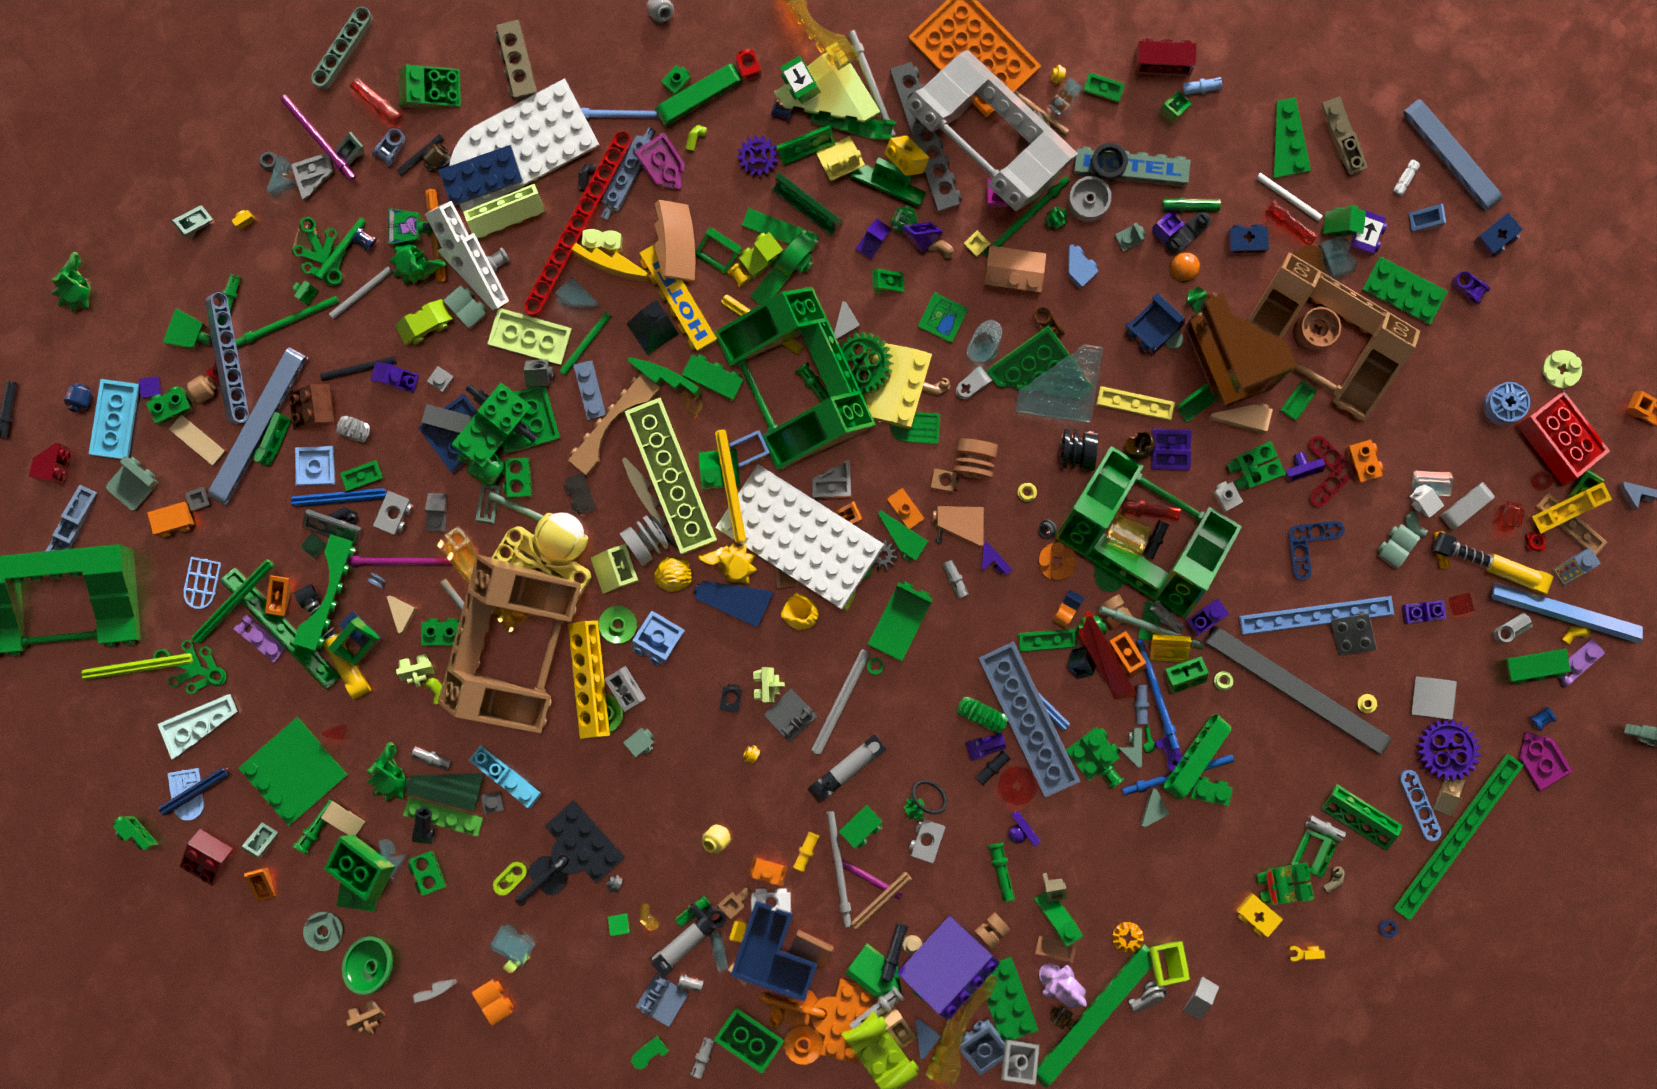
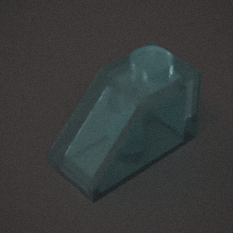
M573 277L555 292L558 296L556 300L563 307L566 305L570 309H598L600 307Z

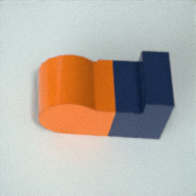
M1070 589L1052 621L1066 628L1085 598Z

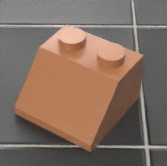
M798 930L788 952L816 962V970H818L819 967L824 968L833 950V946Z

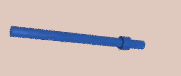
M1140 639L1136 641V644L1147 664L1145 671L1165 727L1163 728L1165 736H1168L1172 750L1179 749L1180 747L1175 735L1177 733L1175 726L1171 723L1144 641Z
M1233 755L1210 761L1204 771L1233 763ZM1171 774L1145 782L1144 780L1138 781L1135 785L1122 788L1123 795L1126 796L1136 792L1142 793L1147 791L1148 788L1165 784Z

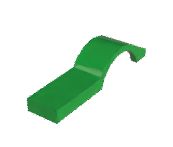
M819 111V114L812 113L810 120L812 125L821 127L829 125L831 129L849 132L853 135L873 140H890V138H893L891 136L893 126L897 124L896 121L888 119L883 121L869 119L866 122L857 121L858 117L846 116L845 119L832 117L830 112Z
M803 230L791 242L774 267L751 294L750 297L760 305L777 295L789 280L798 264L819 242L816 239L813 241L806 235L807 231Z

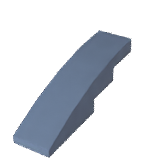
M82 485L78 486L61 515V521L54 531L53 539L46 551L71 549L89 514L97 492Z

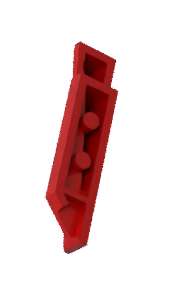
M1089 611L1085 612L1086 618L1083 627H1080L1079 636L1103 681L1109 683L1113 698L1116 700L1136 696L1132 685L1093 615Z

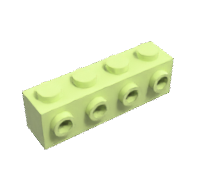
M532 184L464 211V215L472 234L474 233L476 238H482L489 233L503 230L507 226L520 223L532 216H538L545 212L535 184Z

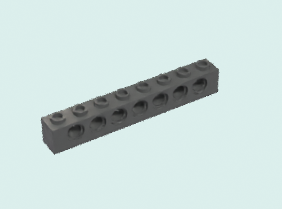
M912 62L890 68V75L913 142L926 155L931 151L936 152L938 155L936 159L929 158L924 171L937 214L959 208L960 201H962L959 190H955L954 184L956 180L953 172L950 173L947 166H950L948 156L943 155L941 148H944L941 137H937L936 130L931 132L924 124L917 123L916 117L903 106L915 91L924 87L918 81L920 77L917 66L913 67ZM906 81H911L914 84V86L912 88H906L903 85V83ZM923 134H929L932 137V139L930 141H924L921 138V136ZM936 169H941L944 175L937 177L933 172ZM947 187L950 192L947 195H943L939 189Z

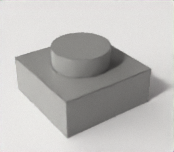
M437 366L427 382L444 393L454 377Z

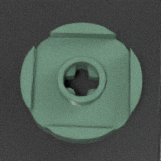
M318 912L309 917L303 929L306 943L319 951L333 949L343 937L342 923L333 913ZM321 926L328 928L326 937L318 934Z

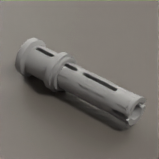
M893 986L889 993L884 997L880 996L879 1002L850 1023L852 1029L856 1028L873 1011L878 1017L885 1011L890 1012L894 1005L900 1001L903 1002L905 999L898 989ZM893 996H895V998H894L893 1000H891L890 1002H888L889 999H891Z

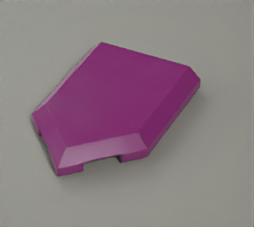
M663 132L636 150L634 154L655 185L681 190L682 173L685 163Z
M1529 732L1525 733L1520 760L1539 792L1573 773L1552 738Z

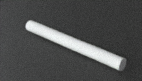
M1262 173L1257 176L1256 179L1316 221L1319 222L1323 215Z

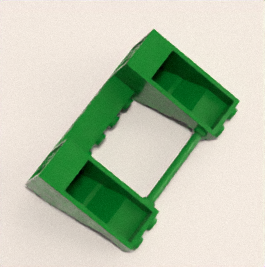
M813 287L781 292L715 331L717 342L721 345L726 361L730 366L738 365V367H741L765 419L768 432L763 434L762 437L770 452L772 463L776 466L777 470L787 468L808 456L850 439L876 425ZM803 336L804 343L812 355V361L818 368L820 378L824 382L830 398L778 426L777 424L775 425L751 373L748 359L789 340Z
M1111 446L1054 538L1155 601H1160L1163 606L1186 619L1208 590L1242 526L1211 507L1205 513L1203 511L1200 513L1142 477L1143 474L1140 472L1143 465ZM1133 483L1141 484L1184 512L1197 518L1196 521L1199 522L1168 573L1128 547L1115 541L1112 537L1104 534Z
M117 544L0 556V657L1 654L7 653L9 657L20 656V652H26V647L32 644L95 639L98 640L99 644H104V647H115L116 643L123 642V645H135V641H141L134 549ZM83 573L96 618L97 629L67 634L25 636L21 583L24 582L23 579L31 578V581H42L43 577L49 576L50 579H62V575H70L73 578L82 577Z

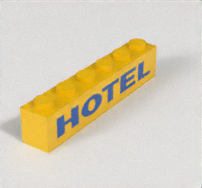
M655 245L641 251V258L639 259L644 269H649L651 282L653 285L657 284L660 291H658V294L663 302L667 300L670 305L667 309L673 318L677 317L680 322L677 326L682 334H687L689 338L687 343L691 350L696 349L697 353L717 343V338L684 282L663 277Z

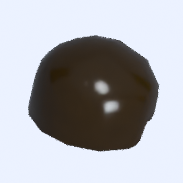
M1138 432L1136 437H1129L1125 444L1126 452L1139 460L1148 458L1156 448L1155 437L1149 432Z

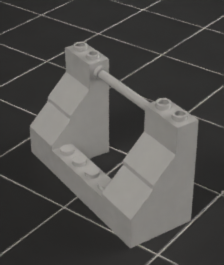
M969 50L960 53L923 88L915 91L903 105L931 132L941 129L982 167L992 179L988 186L1015 211L1043 195L1078 155L1071 146ZM978 96L986 101L1030 143L1020 155L1001 171L995 170L947 125L960 118Z

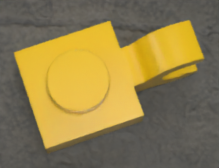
M1297 946L1289 947V950L1297 951L1295 957H1289L1292 961L1325 958L1324 950H1319V946L1307 947V950L1303 951Z

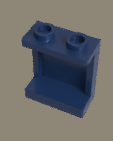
M1159 293L1152 297L1153 302L1131 323L1127 322L1125 324L1127 336L1132 340L1136 339L1140 343V348L1146 353L1149 351L1152 355L1185 325V318Z

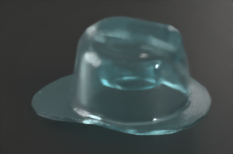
M994 320L984 321L976 329L967 347V355L972 361L985 363L997 356L998 345L1003 335L1002 328L998 322Z

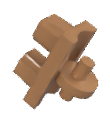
M374 1000L364 1004L367 1011L364 1014H360L358 1008L347 1011L349 1019L346 1021L347 1026L351 1027L352 1031L359 1029L360 1033L367 1031L369 1035H373V1028L379 1026L377 1021L385 1018L384 1012Z

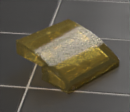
M1116 512L1105 541L1141 556L1151 527Z

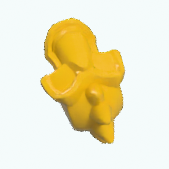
M735 544L731 546L726 545L714 552L698 557L699 560L709 565L717 563L719 568L722 569L721 574H724L726 581L731 583L749 585V576L757 571V568L751 564L756 554L746 553V544L737 547Z

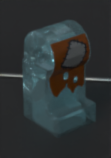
M1070 77L1051 100L1048 107L1060 116L1082 93L1083 87Z

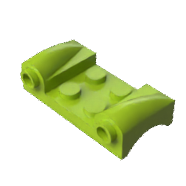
M873 1011L862 1024L852 1030L843 1032L842 1035L880 1089H901L919 1076L917 1071L920 1069L914 1060H908L886 1029L888 1024L882 1016L878 1018Z

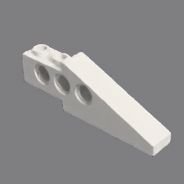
M452 201L427 212L425 216L442 246L438 252L492 310L509 302L475 234H468Z

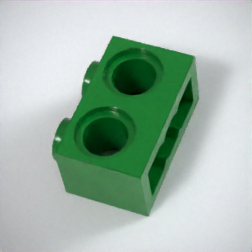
M505 459V467L502 474L506 475V483H503V493L507 494L508 499L532 498L530 459ZM515 464L521 466V470L517 474L511 472V468ZM516 483L522 485V489L518 493L512 491V487Z
M1198 657L1165 669L1164 679L1172 695L1206 683L1209 672L1202 657Z
M433 851L409 859L408 869L411 875H415L417 882L414 884L418 894L421 893L422 896L446 887ZM421 859L427 862V868L424 871L418 868V862ZM427 878H432L434 881V886L431 889L425 886Z

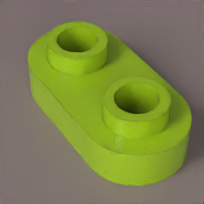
M521 862L510 864L495 879L493 883L494 891L499 895L509 894L526 877V866ZM515 868H519L521 870L520 875L514 874ZM501 882H506V889L500 887Z

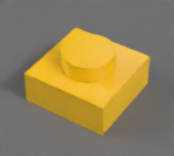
M249 210L238 212L235 218L232 219L234 225L239 230L255 220Z

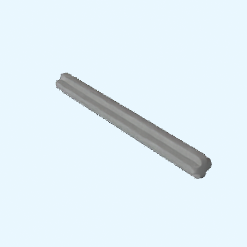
M865 650L860 651L811 749L813 753L817 755L822 753L870 656L869 652Z

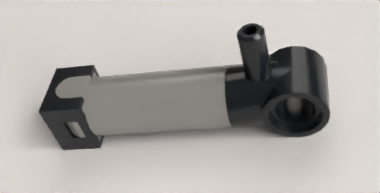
M874 734L807 788L808 791L820 804L887 750L886 747Z
M695 903L690 905L689 909L698 919L662 951L658 950L649 958L652 966L663 978L674 969L673 966L715 929L724 926L726 916L719 906L711 905L703 913ZM713 914H719L717 920H711Z

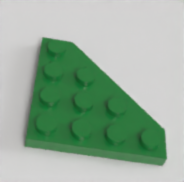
M1049 325L986 369L996 385L1000 387H1013L1020 390L1039 391L1046 394L1065 395L1073 398H1079L1093 388L1092 383Z

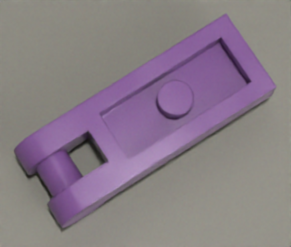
M245 614L242 617V622L233 629L271 661L276 663L286 649L267 630ZM248 625H251L253 629L248 633L245 629Z
M1593 638L1568 658L1571 674L1559 677L1564 688L1569 686L1579 675L1605 654Z

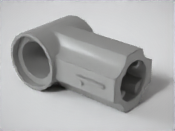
M1523 612L1502 626L1497 627L1493 631V638L1497 643L1501 644L1510 642L1521 633L1533 627L1532 621ZM1502 629L1507 632L1506 639H1503L1500 635Z

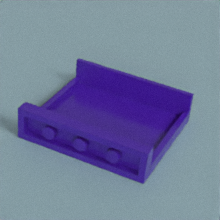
M949 916L903 965L897 974L939 1015L948 1021L970 999V996L977 988L983 985L989 975L996 971L1001 963Z

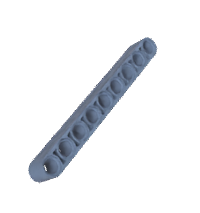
M290 347L287 348L207 494L209 498L224 506L229 502L254 457L255 451L260 446L274 412L278 413L307 358L305 355Z

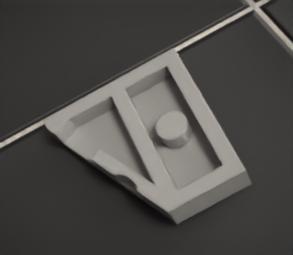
M326 153L291 164L303 200H306L334 173L330 158Z
M850 460L845 461L844 464L836 468L829 469L822 475L820 474L812 478L813 499L851 498Z

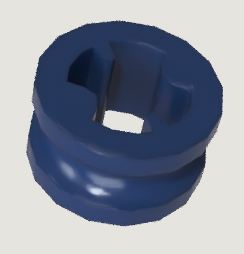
M1384 920L1379 925V932L1384 937L1391 938L1397 934L1398 926L1394 921ZM1387 923H1390V926L1393 927V931H1390L1389 934H1386L1387 931H1384Z

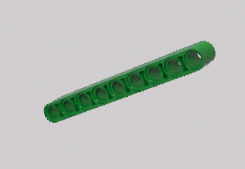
M1145 944L1136 951L1037 1066L1036 1080L1042 1086L1047 1088L1153 966L1150 949Z

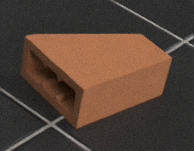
M937 506L935 511H932V522H935L936 528L975 547L983 546L984 507Z

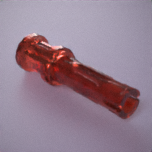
M358 78L352 81L350 88L376 109L377 114L383 115L389 120L388 123L390 125L395 124L399 120L402 112L391 106L388 100L380 98Z
M1274 199L1265 210L1266 214L1270 213L1278 220L1279 224L1284 223L1310 245L1319 236L1291 215L1289 209H1285L1277 203V199Z
M1125 497L1122 502L1121 514H1137V517L1149 515L1179 521L1181 509L1147 504L1143 500H1128Z

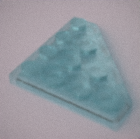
M1084 344L1049 371L1037 377L1032 383L1018 391L1015 411L1091 423L1103 347Z

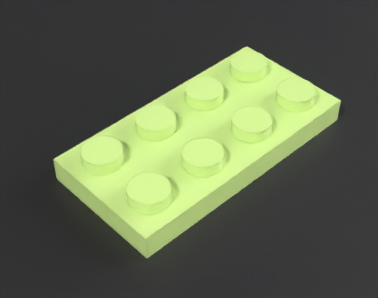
M498 308L488 345L539 360H548L550 363L561 366L572 328Z

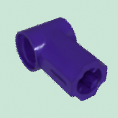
M1002 733L984 739L978 738L965 742L971 761L1006 749Z

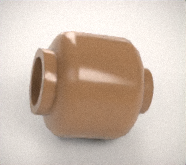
M200 375L187 383L188 391L186 395L191 402L195 401L202 404L214 396L216 387L208 376Z

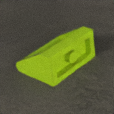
M1182 941L1165 943L1149 948L1157 987L1190 980ZM1164 949L1170 978L1167 980H1163L1158 950Z

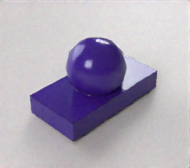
M1019 811L1011 814L1018 825L1010 828V840L1013 843L1021 844L1028 838L1034 847L1038 845L1040 840Z

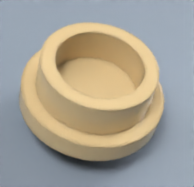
M915 935L906 937L903 943L904 950L910 955H914L922 946L921 939Z

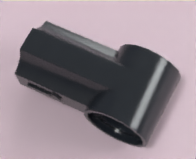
M428 807L416 809L412 842L433 843V811H430Z

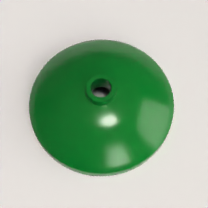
M371 936L363 937L350 946L343 959L342 976L346 986L352 992L360 995H370L379 991L386 984L393 965L389 946L383 940Z

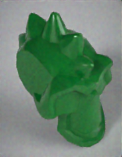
M394 245L395 255L389 260L391 264L396 266L393 276H402L404 285L410 281L416 284L418 280H425L431 273L446 265L440 259L435 261L426 259L423 255L424 252L414 245Z
M77 252L71 253L66 264L59 270L57 276L52 279L56 287L51 294L59 297V307L68 304L71 312H74L79 307L88 309V299L91 295V287L87 283L88 280L83 279L80 272L77 271L82 265L81 258Z
M392 742L387 743L381 755L374 760L371 768L367 770L371 777L366 783L374 786L373 796L382 794L386 802H389L393 797L403 799V788L406 782L405 775L402 772L403 769H399L393 759L397 754V749Z

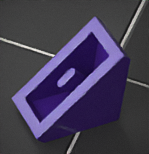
M932 222L903 225L902 227L910 243L921 252H924L943 232Z

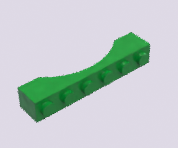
M330 534L324 551L329 567L327 593L318 610L308 620L299 625L293 646L314 653L317 652V649L322 648L324 642L322 634L324 630H328L331 621L328 619L330 612L333 613L337 602L334 599L336 594L340 595L343 586L340 583L342 576L346 577L349 565H346L348 558H352L355 547H352L353 541Z

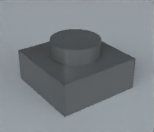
M205 487L185 493L192 512L211 505Z
M501 791L481 795L485 814L504 810Z

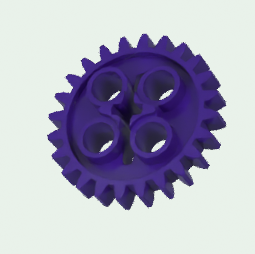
M1444 719L1442 724L1439 720L1435 722V726L1430 724L1428 726L1429 730L1425 729L1423 731L1425 736L1419 737V740L1423 743L1417 745V747L1422 749L1417 755H1423L1419 762L1426 763L1423 769L1430 768L1429 775L1435 772L1436 779L1443 776L1444 782L1448 777H1450L1451 782H1454L1456 777L1461 780L1463 775L1469 776V771L1473 772L1475 770L1473 765L1479 763L1475 758L1481 756L1480 753L1476 752L1481 746L1475 745L1479 739L1472 738L1475 732L1468 733L1469 726L1462 728V722L1455 725L1454 719L1449 724L1447 719ZM1453 736L1459 737L1461 744L1455 743ZM1434 738H1439L1442 741V746L1436 745ZM1447 747H1448L1449 750H1454V749H1459V748H1465V749H1466L1465 751H1464V750H1454L1452 753H1450L1449 751H1443V750H1445ZM1432 750L1441 751V752L1433 753ZM1456 755L1462 756L1464 763H1459ZM1438 756L1444 759V765L1438 763Z

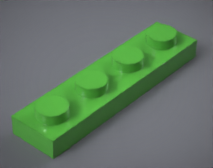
M408 797L403 816L415 819L416 809L428 807L430 811H433L432 824L479 836L484 818Z

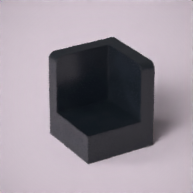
M1086 647L1071 651L1067 667L1074 676L1080 679L1094 675L1096 666Z

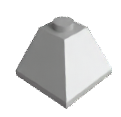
M1005 1040L1001 1080L1035 1085L1039 1045Z

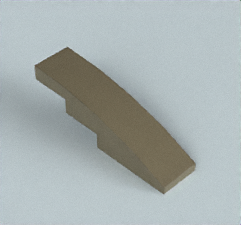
M624 457L622 461L638 497L649 513L665 528L669 523L656 510L661 504L648 492L653 485Z

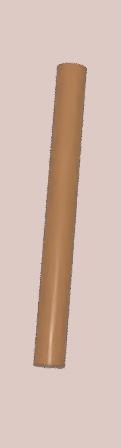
M1018 91L1014 92L1032 111L1038 110V112H1043L1049 125L1066 136L1069 132L1066 127Z

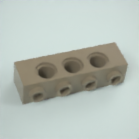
M514 20L496 25L498 31L494 33L497 43L501 42L502 49H499L501 60L506 62L507 67L503 69L506 79H510L511 85H508L510 97L514 96L516 101H521L536 94L537 90L519 20ZM508 40H515V45L511 47L506 45ZM513 58H520V62L518 64H511V60ZM519 75L525 77L521 83L515 82L516 77Z

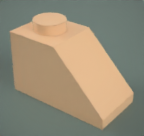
M894 1005L890 1012L885 1011L879 1018L881 1016L888 1024L886 1029L899 1047L903 1049L915 1041L917 1037Z

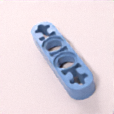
M1405 770L1400 774L1399 781L1421 833L1426 840L1436 841L1441 836V829L1416 772ZM1407 773L1409 776H1413L1411 783L1413 786L1417 784L1418 788H1412L1408 791L1407 787H1411L1409 782L1404 781ZM1414 791L1421 793L1422 797L1419 802H1414L1411 798ZM1422 809H1426L1429 812V817L1426 820H1422L1419 817V812ZM1433 821V824L1429 825L1431 829H1436L1435 837L1427 835L1429 828L1428 825L1423 827V823Z

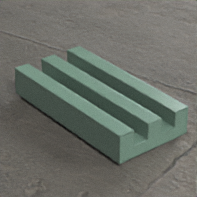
M481 483L475 521L495 524L498 509L497 502L494 501L491 519H488L490 499L487 498L484 518H481L485 488H489L488 495L490 491L493 492V489H496L495 493L500 495L501 486H486Z

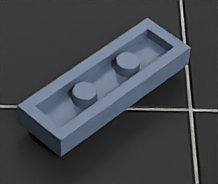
M593 361L575 364L574 369L587 420L605 417L606 412Z

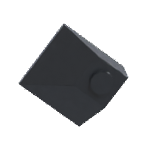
M657 300L640 310L626 323L647 356L679 335Z

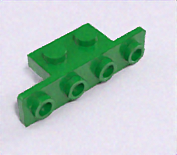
M879 157L874 169L865 165L853 171L850 176L918 207L921 205L926 191L909 184L912 175L906 176L895 164Z

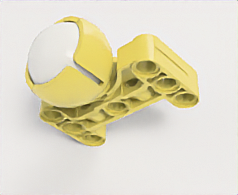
M546 513L539 520L534 535L520 526L510 529L492 556L494 559L503 560L532 570L539 568L543 573L576 581L581 584V595L591 580L590 571L577 562H573L584 551L588 543V536L584 534L580 521L568 513ZM514 531L520 534L519 541L513 538ZM504 547L510 550L509 557L503 554ZM578 573H582L585 576L584 582H580L577 579Z

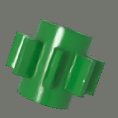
M1059 206L1046 213L1048 217L1045 222L1049 228L1054 226L1055 230L1068 223L1066 218H1068L1069 214L1065 208L1060 210Z
M912 797L907 799L908 805L903 807L909 820L914 818L917 822L924 819L923 813L925 812L918 808ZM918 799L920 804L925 807L922 799Z

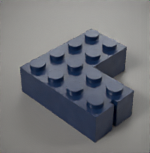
M756 900L730 976L805 1002L817 963L781 950L793 913L778 907L774 911L772 910V905Z

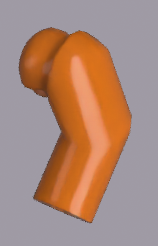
M768 1005L772 1011L770 1026L776 1029L783 1022L784 1011L782 1008Z

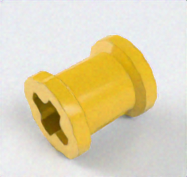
M740 262L727 271L736 280L738 287H742L752 278L741 267L742 264Z

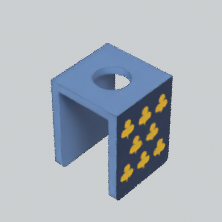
M759 430L729 443L730 449H733L759 437L765 452L739 463V469L770 456V452Z

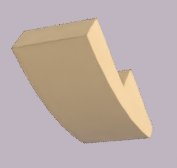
M334 801L331 802L321 817L344 833L355 836L365 823L364 820L352 812H348Z

